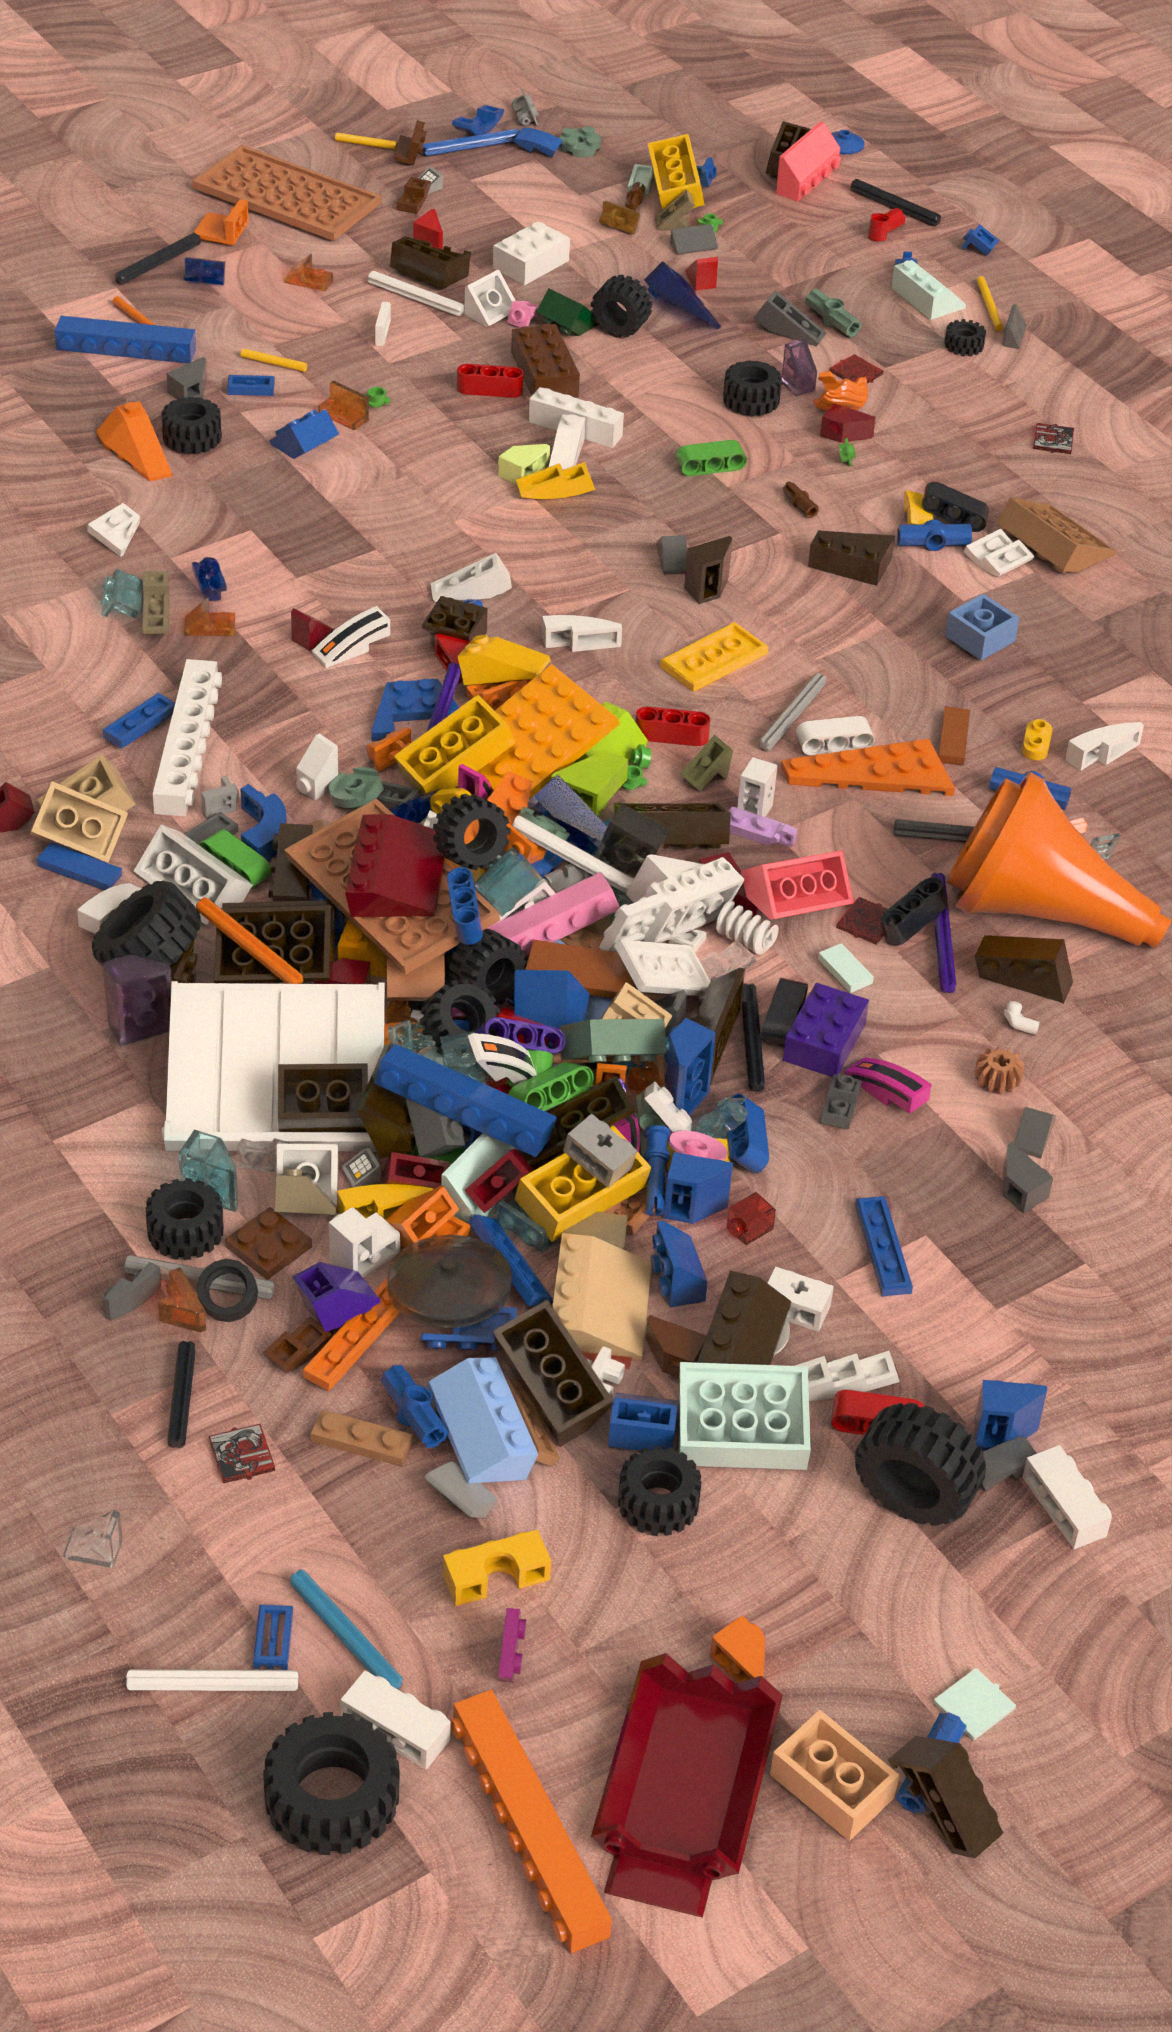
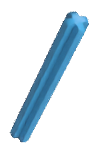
M302 1569L293 1573L290 1577L291 1586L365 1668L375 1677L381 1676L392 1687L400 1689L403 1685L402 1676L311 1576Z

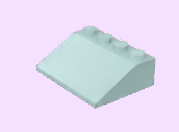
M680 1362L678 1454L681 1452L685 1453L687 1461L693 1460L696 1466L807 1470L811 1451L807 1366Z

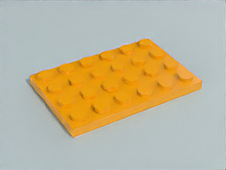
M551 664L495 710L508 724L515 744L477 772L489 781L493 791L508 771L533 781L530 800L551 782V775L572 765L620 724L619 720Z

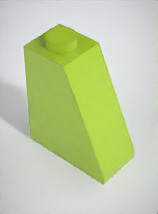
M604 750L561 769L551 775L550 796L597 815L627 780L628 759Z

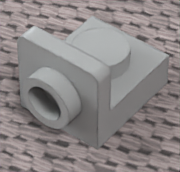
M227 776L221 777V787L201 792L202 812L205 818L209 819L219 812L227 814L236 811V800L239 799L238 789L235 784L230 783Z

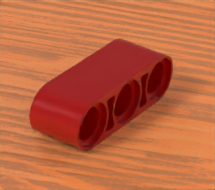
M462 364L457 368V391L465 395L517 398L523 393V371L517 367Z
M649 706L641 707L636 711L635 723L648 742L703 746L709 741L711 719L704 712Z
M841 1390L834 1396L831 1425L840 1432L865 1435L875 1416L882 1409L899 1403H903V1405L917 1403L919 1407H924L925 1405L919 1400Z

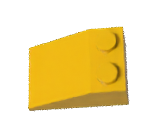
M487 635L475 636L458 655L464 685L534 679L551 661L549 655L499 637H488Z

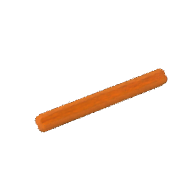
M203 897L197 902V911L283 982L286 984L303 983L304 980L301 973L210 899Z

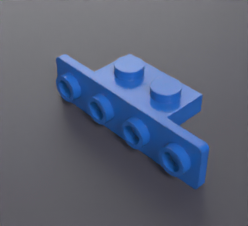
M454 1305L453 1335L421 1333V1342H426L427 1348L446 1349V1343L459 1344V1349L477 1350L478 1345H490V1351H498L495 1346L493 1331L516 1318L517 1308Z

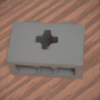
M591 1114L568 1133L563 1152L609 1188L632 1168L637 1150L633 1148L629 1141L622 1139L612 1131L608 1124Z

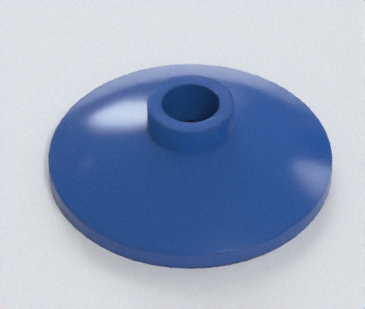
M849 130L831 133L840 146V154H855L864 148L863 138Z

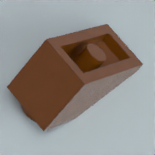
M649 1315L645 1339L662 1372L679 1378L680 1362L697 1363L707 1335Z

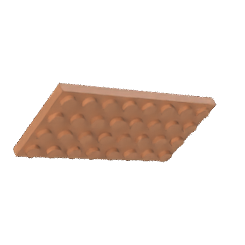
M240 145L192 180V188L202 193L210 194L237 204L239 199L248 200V209L255 213L269 216L274 220L285 222L290 226L301 228L309 233H314L333 241L382 204L381 195L244 145Z
M376 798L289 846L284 851L286 858L406 975L460 943L457 938L447 882V875L453 869L445 863L435 916L351 917L345 891L362 815H394ZM476 891L482 930L500 921V915Z

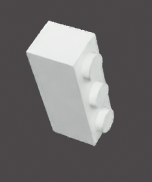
M1060 1445L1027 1457L1022 1478L1071 1547L1077 1549L1107 1537L1112 1519L1111 1512L1108 1506L1102 1503L1096 1496L1091 1483L1080 1474L1073 1458L1067 1455Z
M364 1671L341 1698V1716L343 1713L353 1714L355 1720L360 1721L361 1718L372 1722L373 1730L376 1728L381 1729L387 1735V1742L393 1744L398 1754L425 1770L428 1769L450 1741L451 1721L442 1712L435 1709L431 1710L424 1706L412 1694L402 1693L392 1687L381 1676L375 1677L369 1672Z

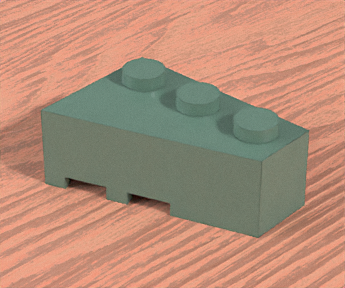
M590 1019L559 1026L566 1041L564 1048L561 1050L562 1061L588 1060L589 1063L606 1062V1059H613L614 1063L630 1062L631 1058L638 1057V1062L656 1061L655 1056L667 1054L664 1019Z

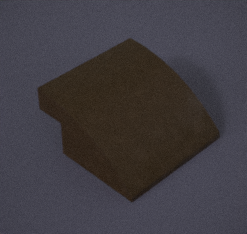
M330 900L222 903L221 909L301 973L304 981H330L336 935V907ZM216 927L214 983L283 982Z

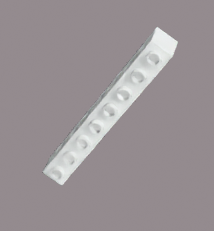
M186 659L153 790L154 814L186 816L188 806H193L194 790L192 789H197L198 773L196 772L202 769L201 754L206 752L205 737L210 735L209 720L213 721V704H217V688H221L222 672H218L216 661Z

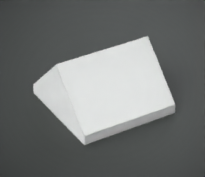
M499 270L465 287L464 315L485 327L509 316L512 301H516Z
M277 1144V1175L284 1174V1169H302V1175H309L337 1205L338 1144Z

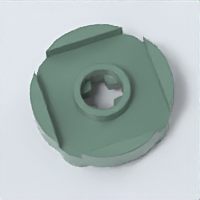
M585 126L582 129L564 128L560 139L563 140L560 149L564 153H567V151L572 152V156L589 157L595 154V150H600L601 137L590 126Z
M369 767L353 768L354 773L345 775V772L337 775L329 785L333 805L335 807H355L358 809L376 799L384 789L378 772Z
M527 807L521 808L517 816L531 821L565 841L569 837L570 833L566 832V829L544 815H536L535 817L533 816L534 810Z

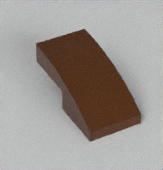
M411 177L404 185V194L397 201V210L417 214L428 195L431 181Z
M309 1317L291 1335L285 1331L263 1353L264 1356L287 1373L317 1355L333 1336L331 1332H325L316 1320Z

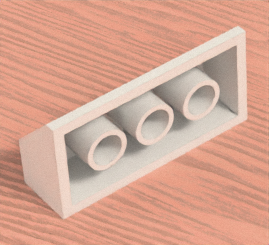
M160 825L134 869L136 874L150 884L162 880L172 882L195 907L197 902L203 897L210 899L219 908H222V903H241L253 885L183 833L164 825ZM200 914L202 923H204L206 926L213 925L209 920H207L204 916Z

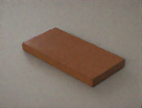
M533 940L526 970H569L591 996L614 999L626 982L638 990L618 952Z

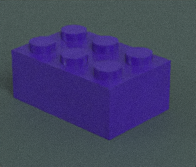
M816 982L786 1035L783 1061L833 1077L834 1074L839 1075L866 1024L869 999Z

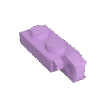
M731 807L729 810L731 812L730 833L769 846L772 843H780L793 847L796 842L797 829L792 826L736 807Z

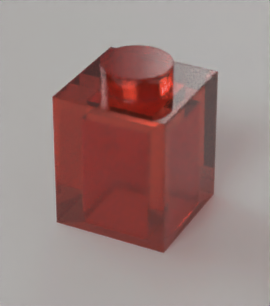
M754 1192L729 1207L726 1228L733 1237L738 1238L747 1246L774 1229L776 1209L761 1195Z

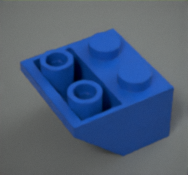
M315 409L300 419L297 418L275 431L277 436L269 440V442L278 450L295 459L339 435V432L326 409L319 413Z
M674 1152L667 1177L664 1219L694 1224L728 1208L733 1163Z
M657 1221L656 1234L652 1235L654 1255L650 1256V1263L653 1273H658V1285L661 1296H666L670 1308L705 1302L708 1281L691 1236L665 1221Z
M983 1380L975 1415L977 1447H981L982 1450L986 1451L1015 1438L1025 1436L1027 1439L1037 1432L1047 1394V1386L1032 1383L1023 1384L1000 1380Z
M616 1392L612 1406L608 1447L639 1451L647 1447L649 1450H654V1446H661L662 1450H668V1447L673 1448L679 1400Z

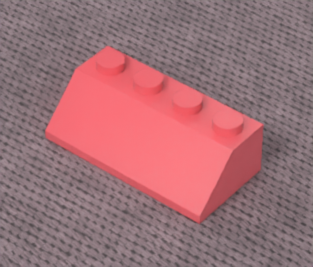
M820 121L780 156L776 194L799 201L815 186H818L825 177H828L834 169L839 167L841 157L839 156L840 146L824 122Z
M843 850L741 870L742 877L745 879L743 883L746 897L770 920L854 904Z

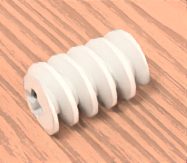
M729 900L723 906L718 916L717 932L726 935L731 940L735 939L736 943L740 945L744 944L745 948L749 950L753 949L756 954H764L777 938L778 925H774L770 929L771 923L769 920L761 923V916L756 915L752 918V911L747 910L743 913L744 909L740 905L734 909V902Z

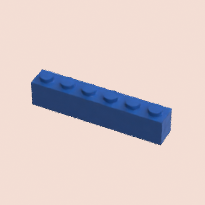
M62 315L55 328L56 350L187 364L192 362L196 351L195 329Z
M397 1044L381 1058L374 1082L381 1087L534 1157H537L549 1142L557 1118L552 1114Z

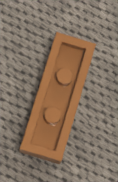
M507 1378V1384L538 1452L535 1462L538 1461L548 1466H553L560 1457L543 1419L520 1383Z
M323 1409L310 1433L311 1442L401 1467L413 1443V1434Z

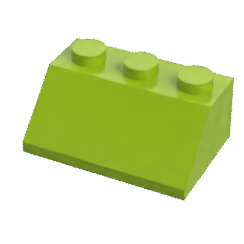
M605 701L602 705L618 718L620 724L573 764L604 750L627 758L629 764L631 762L632 750L636 749L639 744H643L646 747L648 740L627 710Z

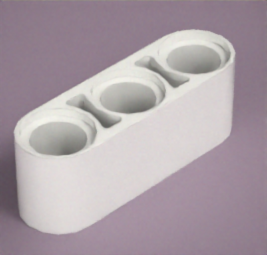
M862 716L807 721L800 724L796 729V736L802 751L810 756L871 747L875 741L867 719Z

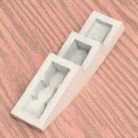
M890 1351L859 1360L856 1353L828 1363L825 1356L795 1365L808 1367L809 1401L834 1398L835 1394L841 1390L866 1392L900 1382Z

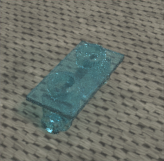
M729 1096L720 1100L716 1104L717 1108L713 1112L700 1117L697 1120L698 1124L691 1131L702 1133L712 1138L724 1139L727 1133L723 1125L728 1132H732L746 1120L748 1112L745 1107L740 1106L746 1101V1098H732Z

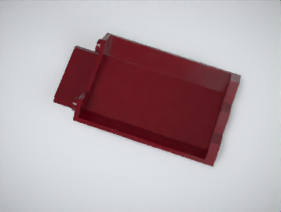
M667 1653L641 1661L591 1833V1837L603 1846L606 1852L614 1856L604 1890L605 1894L703 1918L712 1880L739 1874L783 1697L762 1676L735 1684L714 1664L687 1672Z

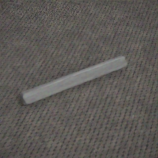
M820 673L813 675L759 739L758 746L760 749L765 751L772 749L826 685L825 675Z
M133 1255L127 1256L124 1264L125 1272L135 1275L151 1262L160 1266L161 1280L197 1286L198 1278L204 1268ZM231 1273L219 1276L210 1285V1289L245 1295L246 1291L242 1278ZM255 1278L258 1297L272 1299L275 1292V1283L270 1280Z

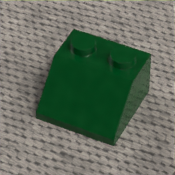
M548 288L536 313L543 317L542 322L560 326L559 330L569 336L571 333L581 336L599 324L594 320L596 317L584 305Z

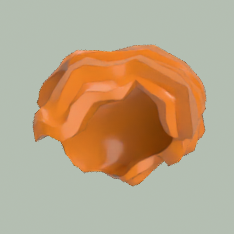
M830 371L819 373L818 379L823 382L825 391L820 398L813 400L817 408L827 411L835 403L859 410L865 405L869 391L866 377H859L855 382H852L848 379L843 381L836 380Z

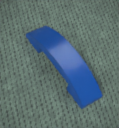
M483 105L477 108L476 117L472 119L459 117L452 120V125L457 130L476 135L486 134L499 122L504 114V109Z

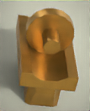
M603 201V211L599 222L634 234L640 219L639 212L609 201Z

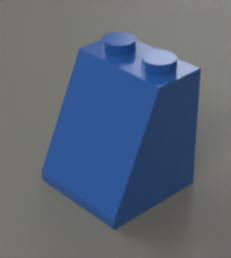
M569 970L515 971V1015L546 1026L555 1027L559 1030V1026L585 1021L590 993ZM551 1041L548 1046L550 1049L553 1048Z

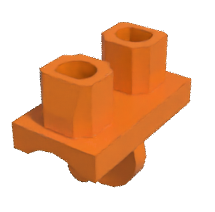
M405 727L397 732L393 731L387 734L386 738L366 746L368 758L373 760L375 770L382 771L396 763L394 755L412 743L411 728Z

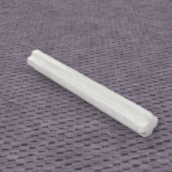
M372 271L368 275V282L375 286L456 316H461L464 313V305L457 301L376 271Z
M517 816L512 824L527 839L590 874L595 875L602 872L610 885L627 893L634 880L630 876L521 816Z
M130 1669L127 1672L126 1685L129 1690L296 1691L298 1689L299 1677L296 1670Z

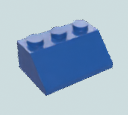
M685 1018L678 1027L674 1026L671 1029L667 1038L669 1051L665 1060L668 1064L664 1083H666L665 1088L674 1099V1105L679 1110H685L690 1116L710 1092L716 1032Z

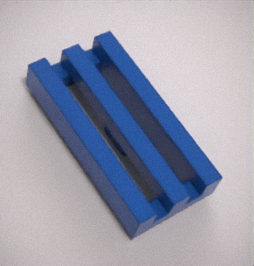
M228 375L227 395L274 396L275 376Z
M259 1605L253 1669H260L261 1665H267V1669L281 1666V1670H288L293 1606ZM266 1613L272 1614L268 1656H263ZM285 1614L281 1656H275L279 1615Z

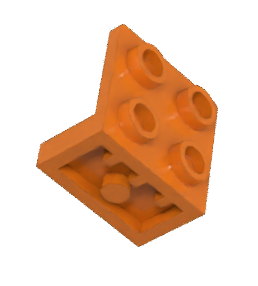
M239 199L237 204L231 208L228 216L208 212L193 233L199 235L203 241L234 245L249 224L248 200Z

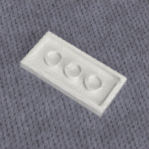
M620 940L614 945L639 992L674 994L684 990L687 995L700 996L701 991H707L710 979L693 948L689 945Z

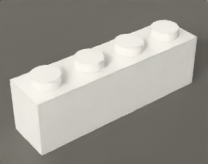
M541 387L530 398V423L557 431L562 415L573 414L586 418L585 440L613 448L623 435L624 413L613 408H606L590 401H583L570 395H564Z

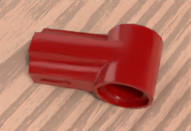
M894 208L885 214H872L868 233L869 239L885 241L890 231L905 224L906 217L903 215L902 210Z

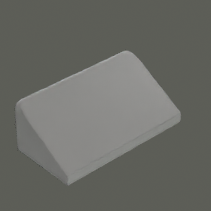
M448 1462L428 1472L425 1476V1480L469 1517L486 1518L497 1502L496 1496L480 1483L468 1484L461 1467L455 1462Z

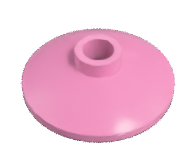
M677 1131L672 1133L669 1138L670 1146L677 1153L722 1161L727 1156V1149L721 1142L702 1133Z

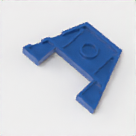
M438 679L387 682L371 730V740L380 741L386 738L387 734L395 731L393 722L431 719L442 687L441 682ZM452 699L447 717L460 708L454 699Z

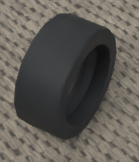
M223 1259L215 1261L207 1266L198 1278L196 1288L198 1300L206 1313L218 1321L232 1322L240 1320L251 1312L257 1302L258 1288L254 1275L246 1265L237 1260ZM228 1273L236 1274L242 1278L246 1287L245 1296L242 1301L235 1306L227 1308L214 1304L209 1294L212 1282L221 1275Z

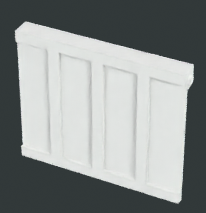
M172 981L167 1109L165 1127H162V1139H164L165 1150L277 1151V1144H338V1151H362L370 1147L372 1151L377 1152L367 1132H279L278 1064L368 1063L369 1083L384 1047L385 983H379V985L178 983V981Z

